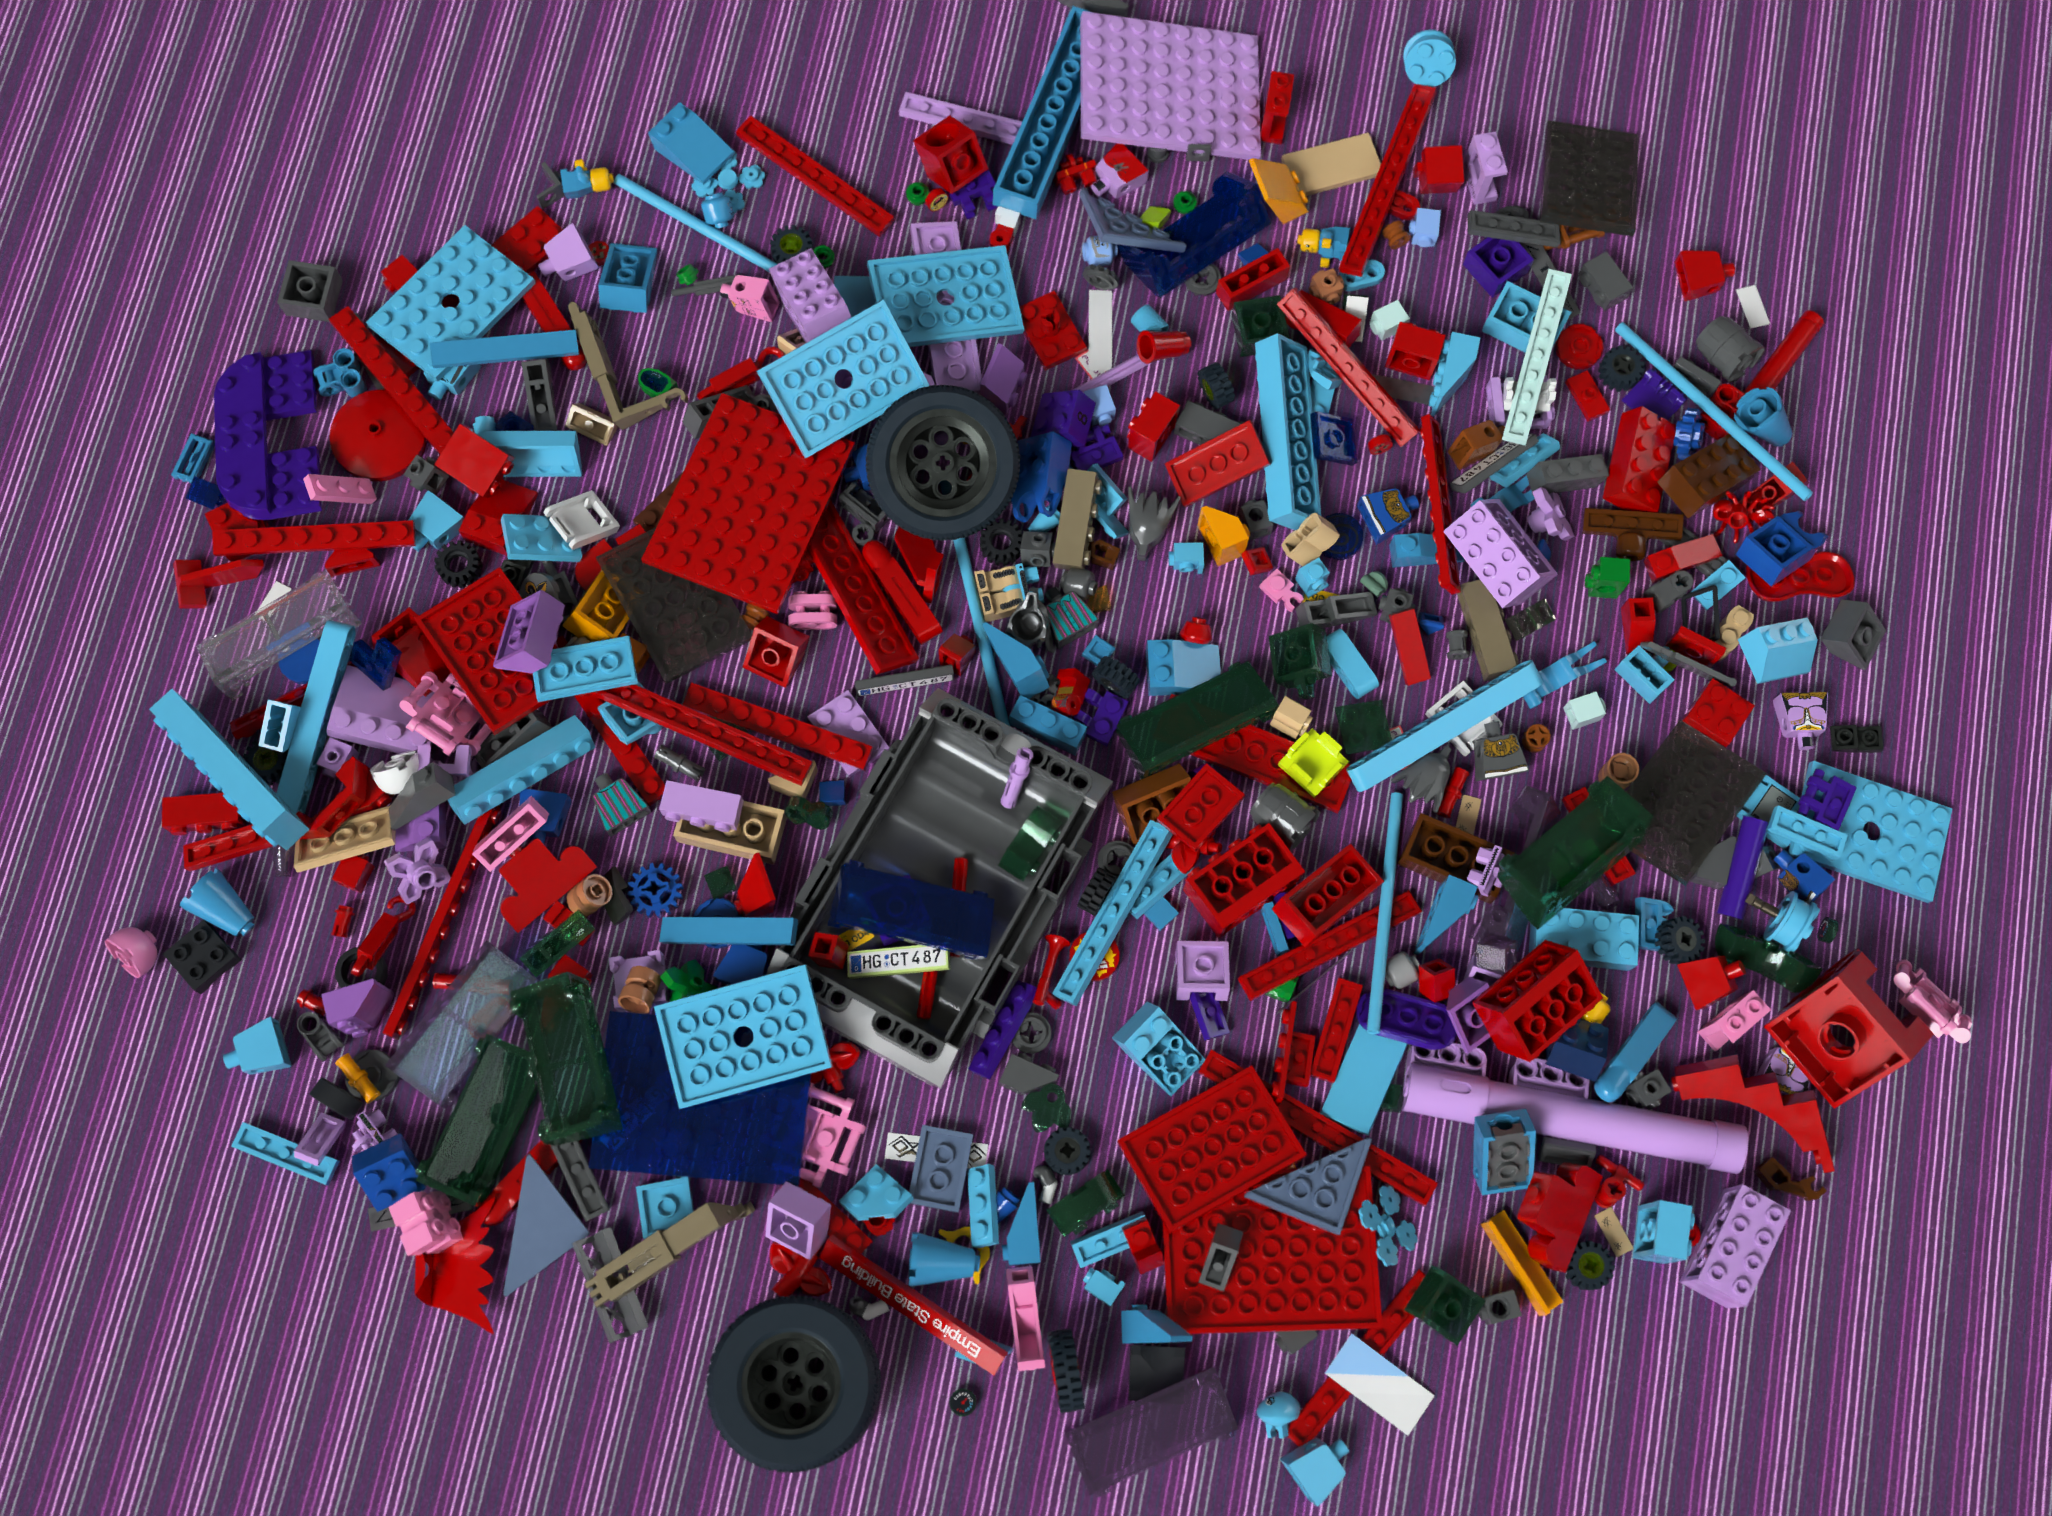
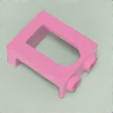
M1752 990L1733 1000L1697 1032L1714 1051H1717L1729 1040L1734 1043L1769 1013L1771 1009Z

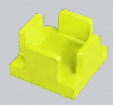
M1312 728L1308 733L1305 732L1290 747L1288 753L1278 763V766L1315 798L1349 761L1340 753L1342 750L1341 745L1325 731L1319 735Z

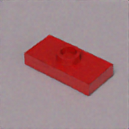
M1588 370L1566 380L1565 383L1587 422L1609 413L1610 408Z

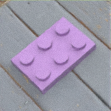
M849 690L807 716L809 722L816 727L873 746L874 750L868 765L877 760L884 749L889 750V746ZM838 762L849 778L860 771L858 768Z

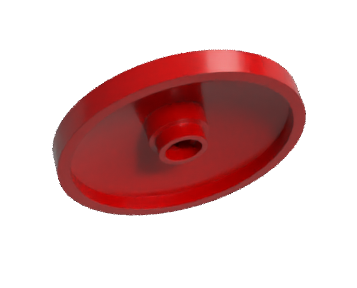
M386 390L367 391L347 401L335 415L330 429L331 449L340 465L351 475L357 478H368L374 482L388 481L403 475L416 455L422 457L427 445V439Z

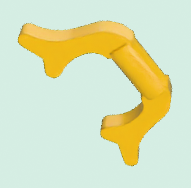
M963 1227L955 1231L940 1229L939 1234L951 1243H954L957 1238L963 1235L971 1240V1227ZM988 1246L977 1248L981 1257L979 1272H974L973 1275L975 1284L980 1283V1272L990 1258Z

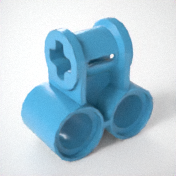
M341 348L337 350L333 356L334 363L319 366L313 371L314 377L318 378L320 385L318 390L322 396H333L339 392L346 391L353 398L367 391V385L359 373L361 365L350 349ZM351 361L349 364L343 365L345 362ZM357 381L355 385L349 386L352 382Z

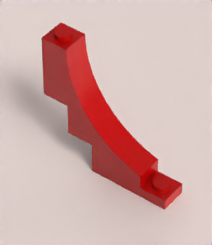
M1738 1055L1675 1066V1076L1671 1077L1674 1092H1680L1681 1100L1711 1098L1731 1101L1750 1107L1778 1123L1797 1142L1803 1152L1813 1151L1816 1165L1822 1164L1824 1173L1835 1171L1814 1090L1782 1096L1776 1072L1744 1078Z

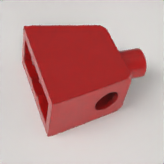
M1683 250L1674 262L1684 301L1720 291L1726 278L1735 275L1734 264H1722L1717 251Z
M1716 956L1677 965L1695 1010L1708 1008L1736 991L1738 986L1735 978L1746 974L1745 967L1740 960L1728 964L1725 956Z

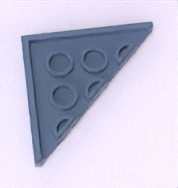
M1081 188L1079 196L1101 242L1184 253L1186 249L1184 242L1169 239L1170 235L1155 226L1153 229L1142 223V219L1128 211L1124 214L1114 208L1115 204L1101 196L1097 199L1089 195L1088 189Z
M1366 1138L1253 1189L1245 1193L1244 1197L1333 1234L1340 1235L1372 1139Z
M530 1153L526 1155L503 1291L505 1297L573 1247L572 1243L590 1235L589 1230Z

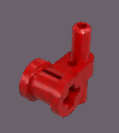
M1602 1154L1598 1155L1595 1162L1612 1173L1599 1186L1594 1200L1600 1207L1611 1208L1625 1196L1626 1187L1623 1181L1637 1191L1643 1189L1644 1182L1629 1173L1628 1168L1620 1163L1618 1165Z

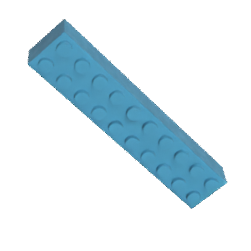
M1072 6L993 189V205L1013 210L1021 215L1037 219L1081 115L1080 16L1083 11H1090Z

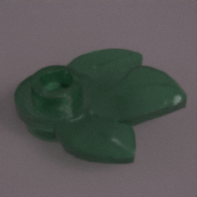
M1055 1083L1046 1085L1041 1091L1029 1093L1023 1100L1021 1109L1033 1112L1032 1125L1037 1133L1046 1131L1054 1123L1060 1128H1067L1069 1126L1072 1115L1071 1108L1065 1102V1092L1060 1085ZM1053 1092L1057 1095V1099L1050 1101L1047 1095Z

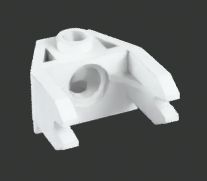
M1507 377L1504 380L1503 403L1504 410L1510 412L1518 381L1513 380V377ZM1549 378L1547 382H1543L1534 414L1550 411V404L1555 401L1556 378Z

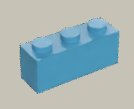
M1021 695L1009 716L1011 726L1076 756L1087 732V726Z

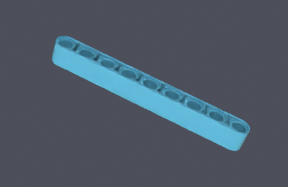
M332 620L326 622L276 793L295 814L298 811L305 814L318 769L317 762L323 752L327 737L326 729L356 635L354 626Z
M1533 660L1522 662L1347 767L1346 771L1358 792L1365 791L1538 688L1544 681Z

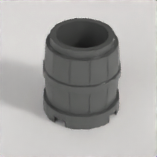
M1724 316L1713 320L1696 340L1697 349L1707 359V362L1722 372V376L1730 383L1745 375L1743 371L1748 366L1752 369L1765 351L1764 347L1757 340L1754 341L1742 326L1738 325L1731 318H1725Z
M1271 783L1258 797L1249 813L1252 816V820L1258 825L1261 824L1262 827L1270 823L1288 849L1292 851V848L1295 849L1310 832L1311 820L1317 822L1321 811L1314 806H1309L1297 793L1290 791L1283 785Z

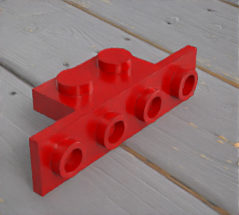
M1292 1001L1287 1009H1283L1281 1023L1285 1024L1284 1033L1280 1032L1277 1045L1281 1048V1054L1275 1060L1274 1072H1278L1277 1081H1273L1270 1093L1274 1097V1102L1277 1106L1280 1105L1284 1098L1286 1083L1307 1087L1310 1081L1316 1036L1293 1031L1297 1007L1296 1001Z

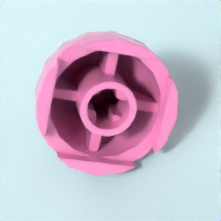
M126 927L114 932L105 940V945L114 959L119 958L124 963L122 967L136 978L145 975L157 960V948L154 945L157 940L148 930L143 932L138 928Z

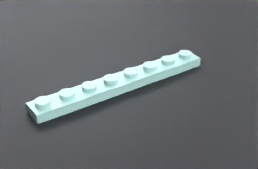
M1548 269L1502 437L1504 441L1526 446L1572 276L1570 273Z

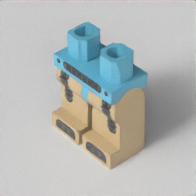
M1020 563L993 571L984 572V570L974 572L985 622L1010 617L1019 603L1025 600L1029 591L1027 584L1039 582L1036 566L1023 568V564ZM1038 588L1039 600L1044 603L1042 588Z

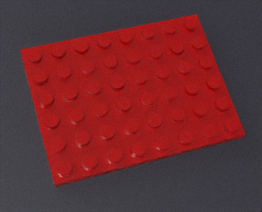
M721 393L641 558L642 562L778 614L854 451L855 442L840 438L808 458H804L780 414Z
M1363 1166L1340 1235L1333 1234L1244 1197L1245 1193L1300 1168H1287L1171 1234L1162 1221L1167 1317L1189 1334L1383 1328L1376 1234L1370 1228L1363 1227L1359 1214V1208L1362 1207L1364 1200H1369L1373 1204L1370 1166ZM1218 1223L1243 1232L1239 1250L1224 1291L1198 1283Z

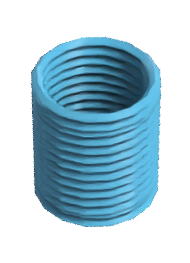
M1149 304L1138 309L1131 318V323L1140 332L1143 330L1167 332L1169 325Z

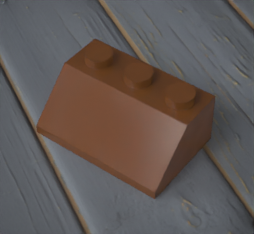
M1180 763L1112 792L1119 816L1134 846L1138 843L1149 821L1158 822L1157 817L1191 781L1190 776Z

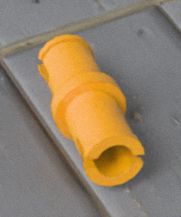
M349 1053L343 1055L335 1062L348 1078V1084L357 1089L367 1104L374 1101L381 1094L367 1077L368 1073L366 1070H361Z

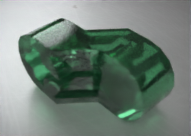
M793 796L785 808V815L796 825L807 823L815 829L823 830L828 828L833 817V811L822 801L811 803L801 796Z

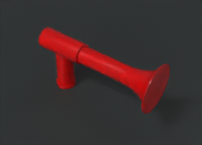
M1048 934L1045 936V940L1049 943V953L1042 976L1038 982L1033 1003L1042 1006L1046 1001L1056 1010L1061 1007L1062 1001L1050 993L1048 989L1057 957L1064 947L1070 946V942L1059 935Z

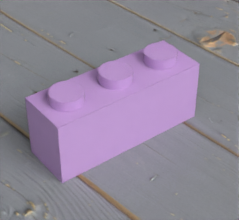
M666 780L659 810L665 816V819L669 821L680 822V819L690 821L691 825L697 827H704L707 824L715 826L714 829L718 831L729 832L730 829L737 830L744 801L741 795Z

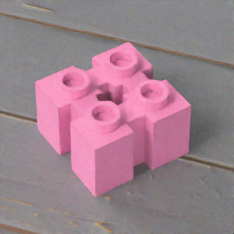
M432 1191L429 1194L426 1192H413L389 1207L396 1227L400 1226L403 1232L400 1238L408 1256L421 1255L424 1252L426 1254H437L463 1239L459 1222L455 1218H451L449 1211L452 1210L450 1207L451 1202L444 1191Z

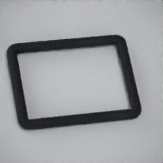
M1711 585L1683 595L1681 598L1682 626L1688 628L1686 599L1713 590L1715 636L1708 639L1715 642L1720 638L1717 586Z

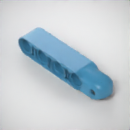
M1657 1001L1647 1010L1595 1082V1092L1602 1100L1614 1102L1623 1094L1676 1022L1677 1017Z

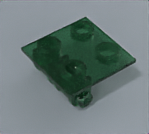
M1382 700L1335 707L1346 755L1371 750L1375 751L1392 740Z

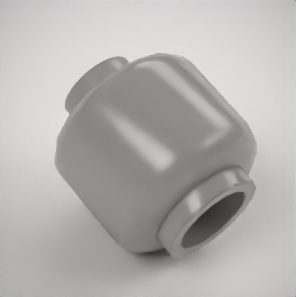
M1401 951L1387 958L1385 978L1390 987L1395 986L1397 989H1402L1419 979L1417 971L1420 964L1415 955L1409 957L1406 952Z

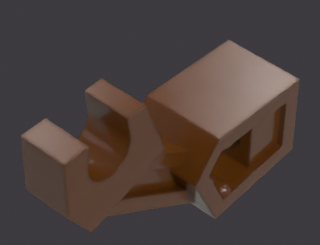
M1102 540L1096 542L1089 541L1088 551H1091V563L1113 570L1120 555V548ZM1097 549L1106 552L1104 558L1097 554L1095 555Z
M1773 1157L1766 1158L1753 1171L1770 1191L1784 1192L1804 1198L1805 1201L1817 1200L1827 1191L1823 1186L1819 1187L1816 1191L1812 1190L1811 1183L1816 1180L1814 1176L1797 1182L1791 1181V1174ZM1775 1172L1779 1178H1782V1182L1778 1183V1185L1771 1179Z

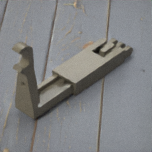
M575 302L569 303L568 309L593 379L600 385L613 423L621 430L636 424L662 408L670 411L669 401L677 396H681L680 399L688 403L687 394L680 388H674L659 396L624 408L615 383H618L596 322Z
M751 1201L745 1205L741 1202L736 1206L708 1202L667 1230L656 1231L596 1271L597 1275L584 1283L586 1289L594 1285L597 1286L596 1289L589 1293L591 1298L600 1294L602 1296L594 1302L596 1308L608 1301L621 1299L680 1260V1254L730 1221L747 1217L755 1211V1208ZM625 1265L630 1269L628 1273H632L628 1278L625 1272L620 1273L616 1278L613 1273Z

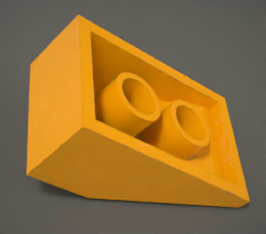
M1255 158L1249 160L1265 201L1283 225L1308 212L1305 204L1309 201L1304 190L1299 191L1297 184L1300 183V179L1295 170L1291 171L1286 164Z
M605 565L562 626L578 638L585 636L591 642L617 638L646 593Z

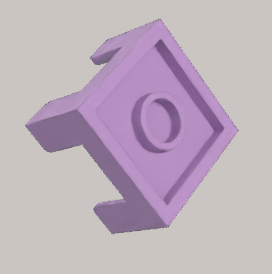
M418 745V770L434 762L453 776L454 785L479 771L480 765L475 758L471 760L472 750L469 745L456 746L455 764H443L440 760H433L430 758L431 746Z
M1177 941L1175 951V964H1177L1176 1000H1189L1190 992H1216V1001H1227L1230 991L1228 941Z
M660 950L647 952L649 956L624 959L622 956L609 958L610 971L614 974L616 995L613 996L614 1008L619 1013L628 1012L619 1005L618 998L623 986L626 985L625 982L632 967L644 966L656 971L660 976L666 970L665 957ZM661 981L657 994L654 995L655 998L651 1008L670 1002L668 987L663 981Z

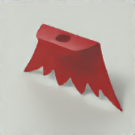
M493 1197L472 1214L458 1221L463 1236L462 1240L440 1253L426 1254L424 1252L421 1255H416L415 1296L431 1307L440 1308L468 1319L491 1334H494L492 1326L479 1306L488 1304L489 1301L478 1289L494 1281L493 1277L480 1267L492 1255L494 1248L479 1244L478 1242L486 1236L490 1229L489 1227L480 1228V1226L489 1214L496 1197ZM425 1262L428 1264V1268H429L428 1275H427L426 1277H425V1271H426Z

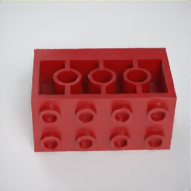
M1270 823L1263 827L1261 824L1257 825L1248 832L1249 836L1243 841L1240 838L1235 840L1228 846L1229 850L1221 855L1218 852L1208 860V864L1201 869L1198 866L1187 874L1188 878L1185 880L1186 883L1183 891L1218 939L1262 909L1264 904L1272 902L1277 894L1286 892L1298 884L1306 872ZM1216 889H1221L1224 893H1220Z
M1544 940L1478 996L1472 1004L1498 1050L1531 1062L1539 1057L1540 1053L1550 1044L1556 1042L1559 1036L1568 1028L1574 1026L1583 1015L1591 1011L1603 997L1577 949Z

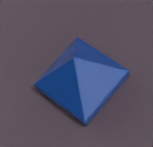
M1419 612V624L1427 635L1444 628L1442 616Z

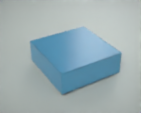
M1095 635L1083 651L1082 657L1097 666L1104 656L1111 657L1116 648Z
M1164 897L1144 913L1159 931L1165 928L1179 914Z

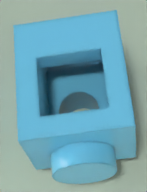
M1203 542L1174 543L1173 551L1168 553L1169 566H1173V570H1179L1180 572H1191L1197 569V574H1202L1204 568Z
M1318 557L1301 567L1297 572L1295 580L1306 596L1310 598L1329 586L1327 578L1330 572Z
M1092 1267L1082 1280L1087 1283L1083 1289L1109 1307L1125 1283L1120 1281L1116 1284L1114 1282L1116 1277L1104 1269L1099 1272Z

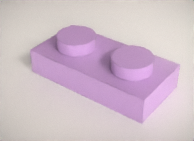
M321 1112L294 1150V1157L319 1166L344 1130L345 1121Z

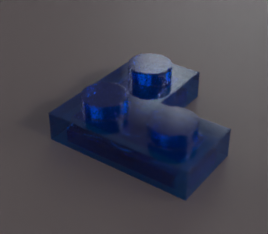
M385 637L377 640L374 649L360 639L354 642L349 661L384 691L391 687L402 652Z

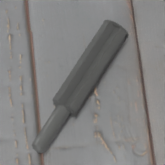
M737 275L693 282L694 286L672 289L671 294L674 297L695 293L696 296L720 292L724 283L732 285Z

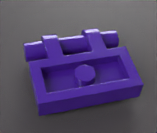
M1108 424L1101 427L1098 425L1094 426L1088 432L1086 442L1095 440L1097 443L1087 447H1075L1077 451L1071 452L1070 458L1076 470L1088 471L1093 464H1098L1101 468L1123 460L1124 456L1115 437L1104 438V435L1111 433Z
M1815 769L1813 776L1808 778L1806 783L1808 787L1805 794L1799 799L1797 813L1806 817L1810 809L1815 812L1812 820L1839 831L1857 787L1836 776L1831 777L1826 782L1822 780L1825 772L1821 769ZM1818 790L1823 792L1820 802L1814 799Z

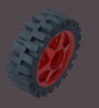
M1072 1329L1047 1332L1051 1368L1060 1413L1085 1409L1081 1374Z

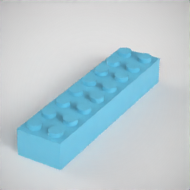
M1277 333L1255 343L1261 412L1260 424L1263 437L1262 445L1271 465L1264 468L1268 501L1267 513L1269 521L1292 530H1297L1302 522L1311 514L1317 513L1321 516L1308 355L1306 346Z
M174 689L168 691L149 709L156 716L153 721L162 730L168 732L167 736L176 745L180 744L181 751L191 761L194 759L195 767L210 778L209 782L217 790H221L224 793L223 797L232 806H236L239 809L237 812L247 822L250 821L252 823L254 831L262 838L265 837L271 845L276 847L279 844L287 851L309 830L303 821L212 724Z

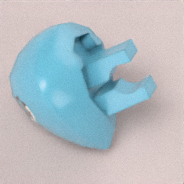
M1276 1392L1266 1397L1259 1404L1256 1413L1266 1425L1267 1438L1277 1436L1276 1429L1279 1431V1438L1289 1436L1287 1423L1299 1418L1301 1406L1295 1397L1286 1392Z

